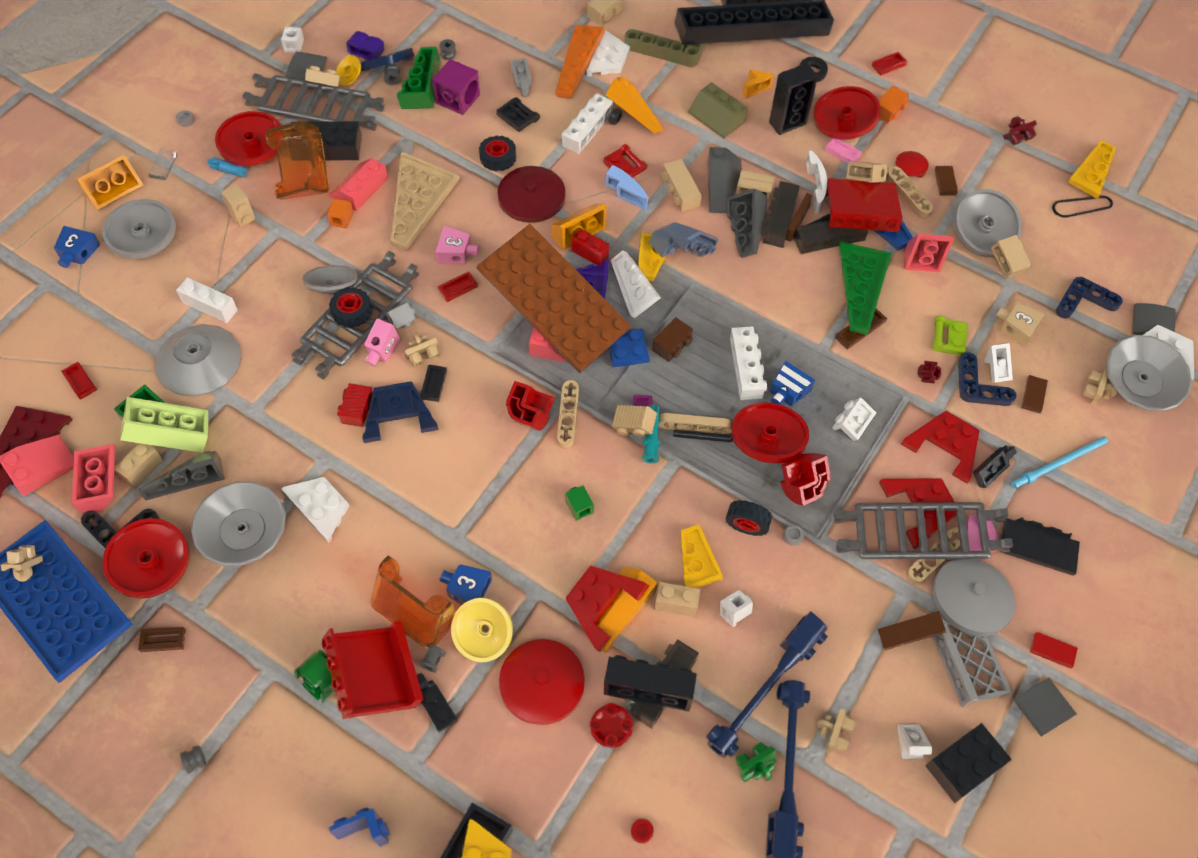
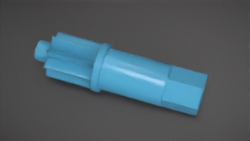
M214 157L207 160V164L212 169L244 178L247 175L248 170L246 168L228 163L225 160Z

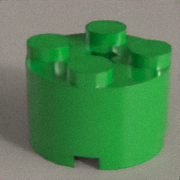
M322 650L314 652L294 670L296 678L302 677L304 683L301 685L316 700L321 699L323 703L335 692L332 688L331 671L327 668V655Z

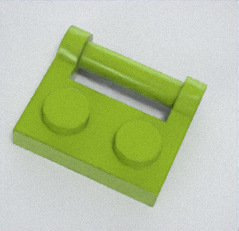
M936 316L934 321L936 325L935 340L932 343V349L937 352L961 356L966 352L968 323L946 319L944 316ZM943 327L947 328L946 344L942 342Z

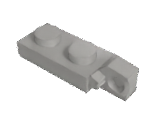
M526 58L510 60L517 89H521L523 97L529 96V87H532V81Z

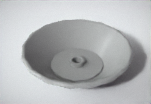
M201 324L186 327L171 335L160 347L155 359L156 375L164 387L176 394L198 396L211 393L226 385L237 372L241 361L240 345L232 333L219 326Z
M1133 335L1121 339L1110 349L1106 361L1108 378L1116 392L1130 404L1149 411H1166L1178 407L1188 397L1192 385L1190 368L1181 353L1168 342L1153 336Z
M234 482L216 489L202 501L194 514L191 533L195 547L207 560L222 566H243L260 560L276 546L284 532L286 514L281 499L270 488L255 482Z

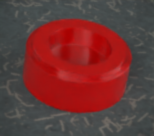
M638 819L632 824L631 836L634 841L644 844L652 839L654 828L650 821Z

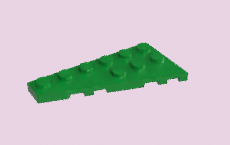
M840 242L839 250L849 328L852 332L868 335L892 253Z

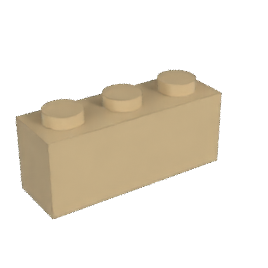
M679 159L663 164L661 178L663 182H666L668 192L673 195L674 203L681 212L700 207L702 195L683 160Z

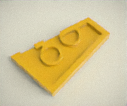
M641 232L637 266L648 281H654L666 256L662 258L649 244L652 234Z
M700 525L681 530L684 586L697 589L722 580V572Z

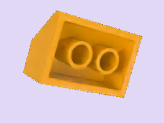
M125 155L76 179L84 194L97 210L143 186V183Z
M595 203L575 214L569 215L561 221L555 222L551 225L552 238L564 250L572 246L571 239L579 229H583L591 233V235L606 229L607 205L605 203Z

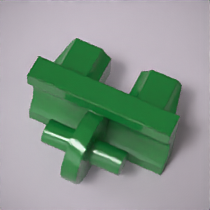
M760 742L753 748V753L755 754L753 758L750 759L746 753L736 757V764L744 783L753 777L756 780L761 777L765 781L771 780L770 772L775 769L773 764L777 763L775 757L776 750L773 746L768 748L764 743Z

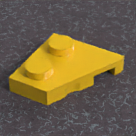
M469 820L462 858L511 857L512 850L477 822Z

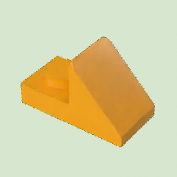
M749 70L748 81L744 83L742 96L747 99L772 87L774 75L768 72Z

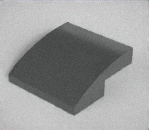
M296 51L289 63L285 77L305 80L306 68H310V66L320 67V70L324 71L327 57Z
M1136 303L1134 305L1132 334L1143 335L1157 325L1175 332L1176 309L1157 304Z
M1050 678L1013 699L1041 737L1077 715Z

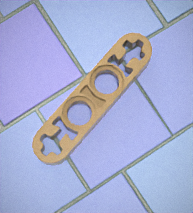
M890 167L886 175L887 181L889 183H896L897 192L919 217L928 218L933 210L932 203L901 168ZM905 184L909 188H902L900 185ZM910 196H916L918 200H913Z
M568 380L563 384L561 393L557 443L564 449L572 447L575 439L579 385L573 380ZM570 387L573 388L572 397L568 396V390ZM570 402L574 404V407L566 409L564 407L565 403ZM564 419H570L573 423L569 426H566L562 423V421ZM564 431L568 432L567 441H563Z
M662 413L659 415L658 427L664 430L675 429L728 435L731 433L732 421L725 418Z
M953 527L947 532L949 551H956L961 546L960 537L952 544L949 542L953 536H959L958 527ZM939 540L928 551H938V546H940ZM918 559L907 572L908 581L914 585H920L947 559H933L935 566H928L925 563V559ZM922 568L923 571L920 576L914 577L913 574Z

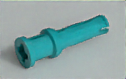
M649 405L648 407L657 412L653 427L654 430H652L653 433L646 434V439L643 441L645 448L642 461L645 463H658L660 406L657 405L655 409V405Z

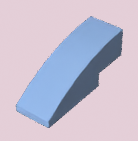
M612 165L606 173L605 185L617 190V197L646 210L648 196L643 188L626 172Z

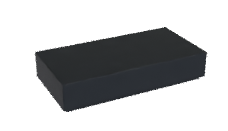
M428 365L420 394L423 400L440 401L447 367Z

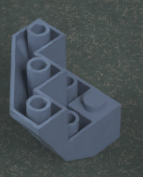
M674 222L654 231L649 244L662 258L668 254H673L680 247L684 252L689 250L692 254L698 253L703 257L706 254H712L716 250L715 246L719 239L700 230Z

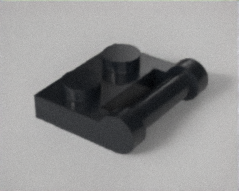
M514 97L496 110L497 116L518 132L531 123H536L540 118V114L530 110L517 97Z

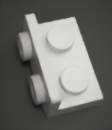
M862 398L848 401L844 406L845 410L835 418L836 423L832 427L834 430L841 428L853 441L860 438L876 414Z

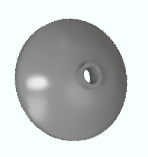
M334 265L312 269L305 273L302 279L303 284L307 288L319 293L334 295L341 289L351 287L357 281L358 275L357 271L353 268Z

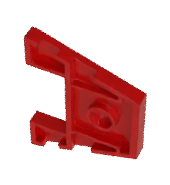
M944 411L904 438L901 445L917 453L923 442L928 440L961 460L952 475L968 484L972 475L980 430L950 412Z
M942 478L881 479L879 482L887 498L906 492L911 503L955 502ZM956 510L944 511L946 524L957 516ZM924 511L927 539L938 530L936 511ZM915 527L907 530L906 536L913 549L919 546L918 528Z
M590 565L565 599L594 648L601 652L611 636L597 625L599 619L622 589L639 601L649 588V585L645 582Z

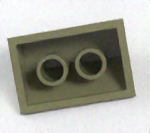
M711 82L699 92L688 113L724 139L746 122L748 108Z

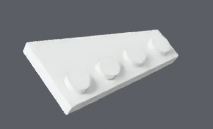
M622 250L610 260L631 317L636 318L661 298L628 252Z

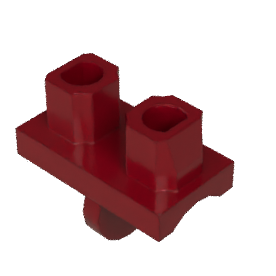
M1019 116L1013 117L1009 124V128L1012 129L1009 130V133L1003 135L1004 140L1010 139L1014 146L1023 141L1021 134L1024 135L1026 141L1033 139L1036 136L1034 127L1037 125L1036 120L1025 124V120Z

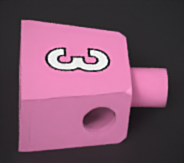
M444 226L435 251L437 263L465 264L468 255L478 256L479 246L471 244L470 234Z
M376 319L364 344L369 353L365 359L367 364L375 366L378 360L387 362L401 341L392 324Z

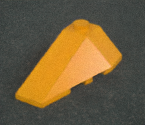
M624 76L614 78L606 96L654 134L663 131V126L635 86L630 83V80Z

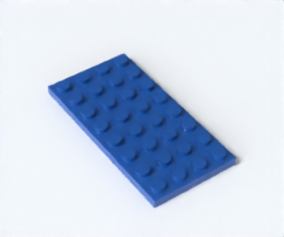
M46 520L0 553V608L58 683L133 625ZM22 545H35V555H42L43 561L31 566L33 573L29 580L18 581L13 575L14 568L1 571V564L7 562L8 551L19 550V547Z

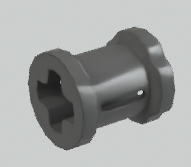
M430 644L427 647L428 652L424 660L419 665L430 672L436 673L437 665L446 652Z

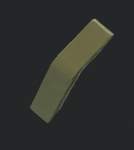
M629 29L625 33V44L630 46V51L687 67H694L698 64L707 44L682 45V42L635 29Z

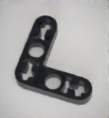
M145 509L124 526L137 520L146 519L148 516L155 519H160L155 510ZM87 511L81 517L82 525L106 549L107 544L117 532L96 511ZM91 518L98 524L96 527L89 522ZM103 529H108L109 533L107 536L99 537V533Z

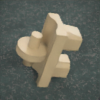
M417 333L413 334L414 340L408 342L412 348L405 350V357L411 361L413 366L423 363L420 355L427 352L429 359L439 356L437 339L433 338L427 341L426 336L419 338Z
M1104 369L1102 373L1092 370L1088 376L1087 382L1096 384V387L1087 384L1082 395L1092 399L1090 404L1094 406L1097 405L1098 399L1102 395H1104L1105 399H1109V397L1117 394L1110 381L1106 384L1108 380L1107 369Z
M22 545L19 547V550L7 552V562L1 564V571L14 568V577L18 581H27L32 577L33 571L31 566L42 562V555H35V545Z
M839 709L833 724L831 723L833 717L826 715L825 721H817L816 726L821 729V737L826 738L827 733H830L825 750L828 752H832L833 749L841 752L847 750L850 739L840 736L839 733L840 730L851 733L856 720L845 715L846 710Z

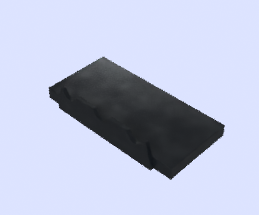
M1023 517L1017 520L1005 519L1002 539L1012 538L1013 547L1010 548L1009 552L1002 553L1072 576L1076 574L1080 542L1070 539L1072 533H1063L1062 530L1054 527H1044L1042 523L1033 520L1026 521Z

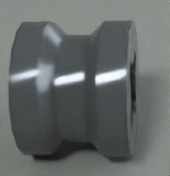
M450 39L441 41V57L445 60L454 59L456 57L454 41Z
M395 64L386 65L384 67V81L389 85L398 84L400 82V68Z
M199 745L193 747L189 752L184 751L180 753L181 761L188 774L197 767L202 768L207 765Z

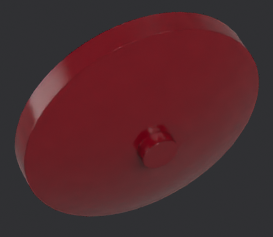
M524 166L512 170L503 177L497 190L498 202L501 209L509 217L517 221L526 223L542 222L555 216L563 207L565 202V186L561 178L547 168Z

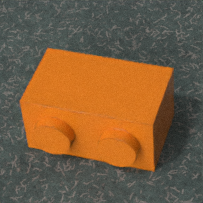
M892 85L878 100L880 104L879 119L888 124L892 119H896L900 111L906 109L909 103L907 101L909 93Z

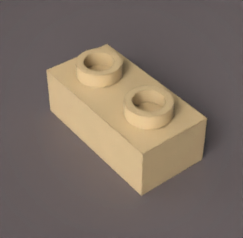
M310 66V68H306L305 81L338 87L340 75L336 74V70L327 69V71H321L320 67Z

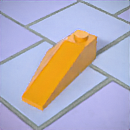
M624 566L618 573L645 582L649 585V588L639 601L622 589L599 619L597 625L611 636L602 649L605 653L656 593L658 582L642 570Z

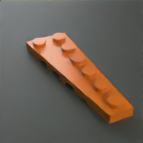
M575 26L555 91L557 97L572 98L605 33L604 27Z

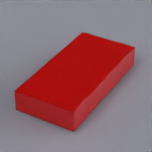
M899 52L872 62V67L880 76L907 65V60Z
M468 271L439 285L438 291L445 301L449 302L477 288L478 283Z
M79 362L61 371L80 400L97 391V388Z
M1036 632L1033 637L1030 653L1071 669L1074 666L1078 648Z

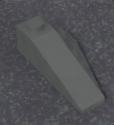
M709 148V213H726L727 197L733 196L742 170L741 159L727 148Z
M757 189L727 197L726 213L731 221V229L735 234V242L742 258L757 254L766 217L767 196Z
M216 451L204 452L140 487L139 493L146 501L224 480L221 459Z

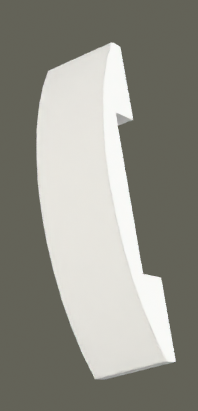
M808 151L806 166L808 175H815L817 189H815L812 201L814 213L818 214L823 205L827 190V176L824 166L813 151Z

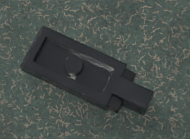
M1005 445L1000 447L973 471L980 488L988 487L1010 466L1009 460L1017 453L1014 446Z
M421 672L417 675L423 695L421 703L440 733L456 723L458 719L437 684L433 680L427 682Z

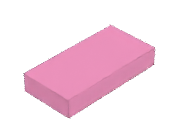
M832 138L825 146V151L846 163L848 161L856 162L862 155L860 150L839 139Z

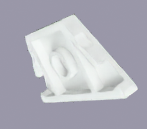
M605 30L587 69V76H592V73L601 72V75L621 73L629 55L630 46Z
M1160 325L1143 334L1168 342L1180 352L1190 368L1192 381L1194 380L1193 340Z
M325 477L281 488L287 498L322 537L330 543L336 527H339L342 516L346 514L349 508L348 502Z

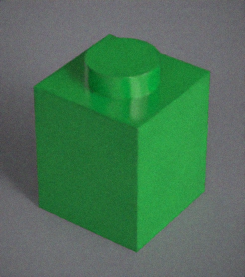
M584 485L573 487L565 493L566 503L576 521L594 513V504Z

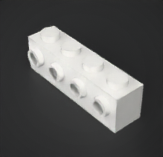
M597 93L593 98L589 99L586 107L580 110L576 119H573L570 126L562 132V146L580 154L613 112V101Z
M754 327L732 328L730 343L740 400L762 399L764 391H767V382L763 380L764 366L760 364L761 350L757 349L758 334H755Z

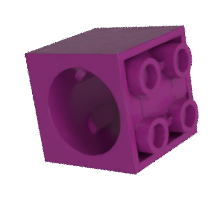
M452 59L432 79L436 104L458 114L464 115L480 96L478 71Z

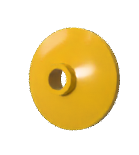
M349 55L339 63L336 74L340 75V85L348 86L357 79L361 70L359 58Z

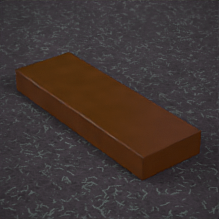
M806 193L788 227L785 240L790 242L793 240L810 208L812 194Z
M875 309L868 335L887 320L878 309ZM848 325L836 334L835 339L848 350L867 335L850 331Z
M939 611L878 629L884 650L947 633Z

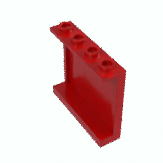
M827 178L825 196L828 197L830 207L829 227L899 232L903 217L896 183Z
M394 621L388 628L334 633L333 628H329L323 636L322 648L326 651L327 668L331 671L332 688L336 691L338 699L337 708L341 712L342 719L416 708L423 700L401 621Z

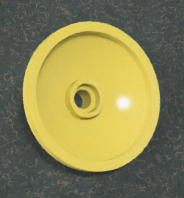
M475 598L464 603L456 611L451 624V634L456 648L463 656L476 662H489L500 657L509 647L513 636V625L508 612L501 604L488 598ZM485 624L489 626L488 632L484 630Z

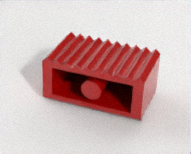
M579 229L572 237L571 251L595 265L603 264V261L609 258V243H606V241L597 238V236L594 237V235L583 229Z
M348 384L347 389L343 391V403L337 409V416H339L342 424L364 427L372 399V387Z

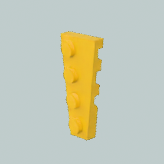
M1101 140L1070 177L1068 183L1098 199L1116 147Z

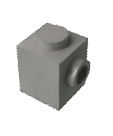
M408 302L385 312L390 324L395 329L401 326L404 329L412 325L411 321L416 319L414 316L416 312Z

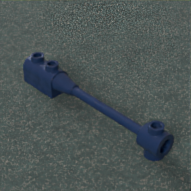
M812 611L802 617L780 644L786 652L779 661L776 670L729 727L723 725L720 727L717 724L707 734L706 738L709 740V747L719 756L725 758L726 755L732 757L737 752L739 747L736 743L739 739L736 732L780 677L804 658L808 661L816 652L813 649L815 644L821 645L828 636L825 634L827 631L826 624Z
M788 680L779 683L776 693L777 700H781L782 704L788 708L785 781L779 810L768 814L766 858H802L803 848L797 845L798 836L802 837L804 824L798 822L799 816L796 810L793 782L797 709L804 707V703L809 702L810 691L805 690V683Z

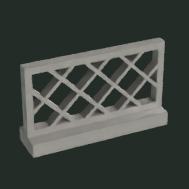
M942 619L947 633L932 638L961 707L1011 694V689L987 636L967 634L972 637L971 643L968 644L960 639L962 631L959 630L956 637L950 633L948 628L951 624L947 620ZM976 640L983 644L985 648L983 652L973 647ZM958 644L968 649L965 656L959 653L957 649ZM971 652L981 657L979 664L969 659ZM984 660L992 664V672L982 667ZM966 663L976 669L974 676L967 672L965 668ZM979 672L990 677L987 684L978 679ZM993 679L1000 683L1002 691L991 687ZM975 683L985 689L983 695L977 696L974 689Z

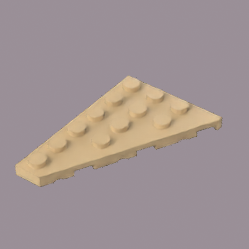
M405 152L401 153L394 220L390 239L391 245L407 251L459 181L458 174Z

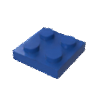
M642 328L628 330L609 347L613 368L649 363V355Z

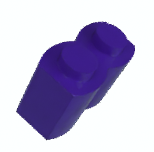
M356 31L346 42L347 51L350 54L362 57L365 60L379 58L384 51V43L380 38L369 36L361 31Z

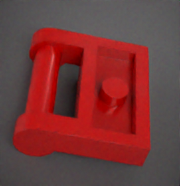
M623 144L620 149L604 157L603 160L609 168L614 165L632 178L645 171L648 166L630 150L627 144ZM626 155L636 167H633L623 156Z

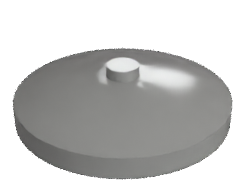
M991 189L973 191L959 202L954 212V228L959 240L966 248L978 255L995 257L991 250L994 244L1014 235H1017L1018 239L1020 238L1022 231L1020 213L1015 204L998 191Z
M150 199L133 200L122 204L108 215L103 224L102 235L106 245L114 254L127 259H141L155 255L169 245L176 232V221L171 210L163 203Z
M954 559L946 563L934 578L932 594L936 607L941 615L958 630L975 636H988L1001 631L1011 621L1015 612L1013 590L1006 578L988 563L978 559Z

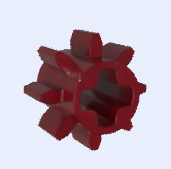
M924 361V364L919 366L917 373L922 378L921 382L934 384L935 380L941 377L942 371L937 366L938 362Z

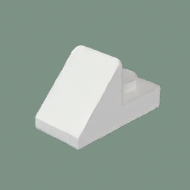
M1010 343L991 345L984 363L990 364L992 382L1013 380Z
M898 724L897 729L903 759H922L925 754L932 753V746L919 724Z

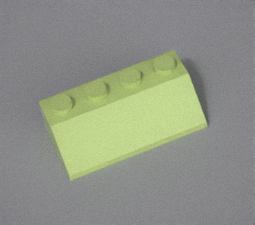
M127 397L120 440L203 453L208 438V410Z

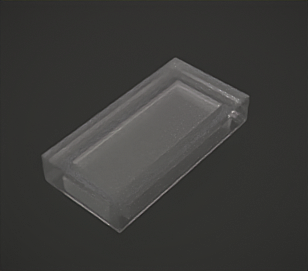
M160 149L148 172L149 177L166 180L178 156L177 152Z

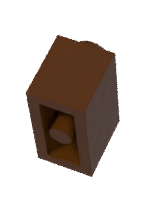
M675 317L653 339L652 351L670 362L673 358L679 356L684 346H688L692 342L693 329Z

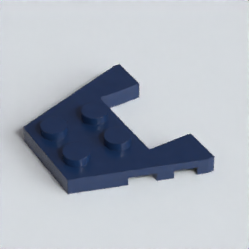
M412 381L374 388L369 407V416L365 424L366 429L362 437L364 443L381 440L379 423L410 417H419L421 433L438 430L436 421L433 419Z

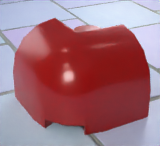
M514 381L507 397L506 406L508 414L515 422L540 431L550 419L548 414L555 398L536 391L532 386Z
M805 453L781 465L784 480L780 482L782 489L792 502L801 506L822 497L827 482L831 481L827 455Z

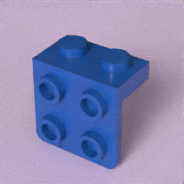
M363 808L357 811L355 816L348 819L347 817L337 819L333 822L334 825L329 827L330 833L337 839H342L369 827L372 839L380 847L389 843L387 836L390 835L387 823L384 822L383 818L373 808L370 810L369 808Z

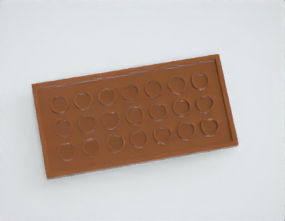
M528 224L477 265L476 269L579 373L585 370L632 327L531 224Z

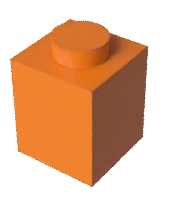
M334 198L327 213L331 226L347 229L353 215L351 202Z

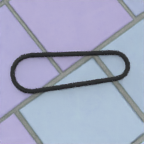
M1099 196V198L1108 199L1110 201V206L1070 215H1062L1055 210V205L1057 203L1089 200L1096 198L1084 197L1059 200L1053 204L1052 209L1053 212L1059 217L1068 218L1072 216L1109 209L1113 206V201L1108 196Z

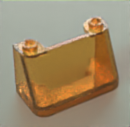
M297 121L265 130L267 144L277 150L282 181L275 185L276 199L318 195L329 191L321 133L317 126Z
M387 555L378 567L370 600L372 608L390 623L401 621L404 633L420 646L426 649L430 644L436 646L451 629L452 620L455 615L453 603L441 595L432 596L426 603H423L400 585L402 577L398 575L400 573L399 564Z

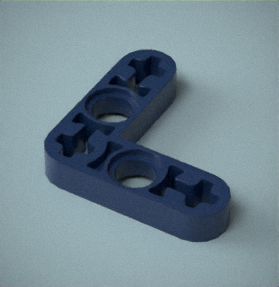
M413 48L361 62L360 72L390 65L415 56Z
M1076 277L1057 306L1056 313L1061 318H1070L1082 297L1109 311H1117L1123 300L1118 294L1084 277ZM1092 291L1098 292L1100 297L1093 295ZM1068 295H1074L1077 300L1070 299ZM1066 304L1069 306L1067 311L1064 310Z
M965 352L961 355L958 361L959 395L963 401L999 406H1010L1013 404L1017 394L1012 388L979 384L977 357L970 352ZM966 360H968V362L970 363V365H969L968 368H966V367H967V361H966ZM964 374H970L973 380L965 379ZM968 386H971V387L969 388V391H970V394H972V395H969V393L966 392L967 389H968ZM983 392H990L993 397L987 398Z

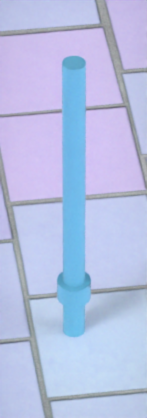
M1106 437L1099 438L1034 471L1030 470L1024 473L1022 477L1012 481L1011 485L1016 489L1024 484H1030L1036 481L1038 477L1107 444L1108 439Z

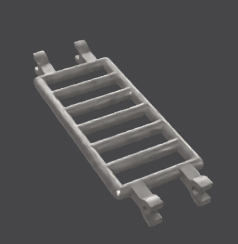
M254 73L252 79L256 81L255 87H267L262 97H259L249 92H244L242 96L243 99H247L245 106L256 105L258 111L313 122L343 121L353 98L359 97L362 100L352 121H358L359 126H364L373 131L377 127V124L374 123L375 117H362L365 108H375L380 112H383L385 109V105H382L384 98H370L371 95L368 92L280 75H274L271 79ZM277 82L286 83L275 106H266ZM292 86H301L290 110L281 109ZM307 89H316L306 112H296ZM322 92H332L321 116L312 115ZM338 94L347 95L337 118H327Z
M391 251L386 253L384 259L378 265L371 263L358 276L357 281L349 287L358 288L363 283L392 300L385 307L370 298L372 308L381 312L376 319L382 321L387 318L385 312L398 306L413 289L410 282L419 275L416 272L417 266L412 263L401 278L388 272L387 269L396 263V260L393 259L395 254ZM374 271L403 289L396 295L367 277ZM329 307L300 338V343L303 346L292 353V357L296 358L294 362L301 366L307 355L312 350L326 358L323 363H320L315 368V371L319 372L317 376L324 380L329 370L335 364L340 367L343 366L367 340L376 319L374 320L370 317L366 321L370 326L364 332L355 327L345 328L333 320ZM329 320L358 337V339L351 345L321 326ZM315 333H318L345 349L346 352L339 358L309 339Z
M981 502L857 503L855 511L836 509V514L834 515L835 523L856 521L858 540L838 539V544L836 545L837 553L858 551L861 559H989L991 551L1009 552L1010 548L1013 547L1012 538L989 540L986 522H1005V517H1008L1007 508L985 510L984 504ZM946 510H956L961 551H949L944 514ZM964 510H977L982 551H970ZM863 511H875L879 551L866 550ZM883 511L896 512L899 551H887ZM904 511H916L920 551H908ZM924 511H936L941 551H928Z

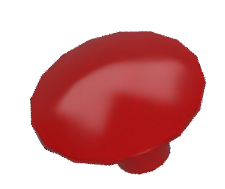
M914 151L900 153L896 157L895 162L896 167L901 168L907 176H917L919 178L925 175L929 166L927 159L922 154Z
M608 703L596 710L590 721L591 735L603 747H620L632 735V717L623 707L615 703Z

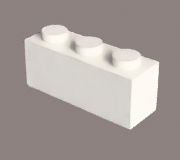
M188 277L176 290L183 304L225 323H228L238 311L232 297Z

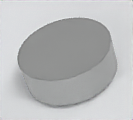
M184 110L176 115L180 126L187 127L194 122L193 114L190 111Z
M406 138L403 139L399 145L400 154L405 152L411 155L414 148L413 141Z
M789 525L784 531L783 538L787 544L796 546L803 541L804 531L798 525Z

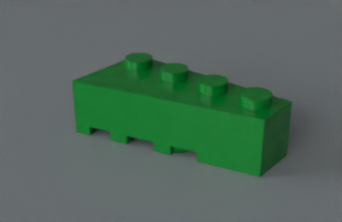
M436 46L421 47L413 62V68L408 71L409 76L403 81L401 91L397 93L401 109L433 108L435 95L432 79L439 72L441 60Z

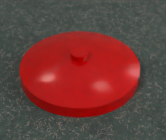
M855 86L835 88L825 93L816 102L813 111L814 123L821 133L830 138L839 140L858 138L870 132L878 123L880 104L876 96L864 88Z
M246 111L229 117L219 126L215 135V144L219 154L226 161L240 166H252L268 161L280 151L284 143V133L279 121L272 115L260 111Z
M763 402L744 407L734 417L731 429L732 438L736 446L747 456L765 463L774 464L792 461L803 454L809 441V429L805 420L792 409L776 403Z
M155 518L137 520L121 528L107 544L103 555L105 577L119 593L131 598L145 599L161 595L174 587L186 572L190 558L189 545L182 532L168 521Z
M548 639L528 641L515 648L505 659L499 675V688L505 706L518 719L535 725L553 724L569 716L580 703L585 686L583 667L575 653L562 643Z

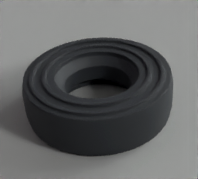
M807 57L801 61L800 65L808 63L810 67L819 69V72H815L818 75L817 82L822 81L826 77L828 66L823 59Z

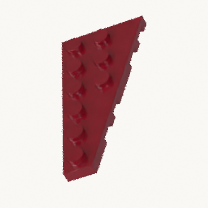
M16 406L0 435V456L18 446L59 435L64 425H69L73 419L67 415ZM0 463L1 498L2 492L8 485H13L14 483Z

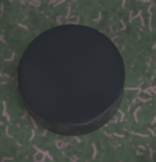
M615 108L608 122L616 125L620 121L623 112Z

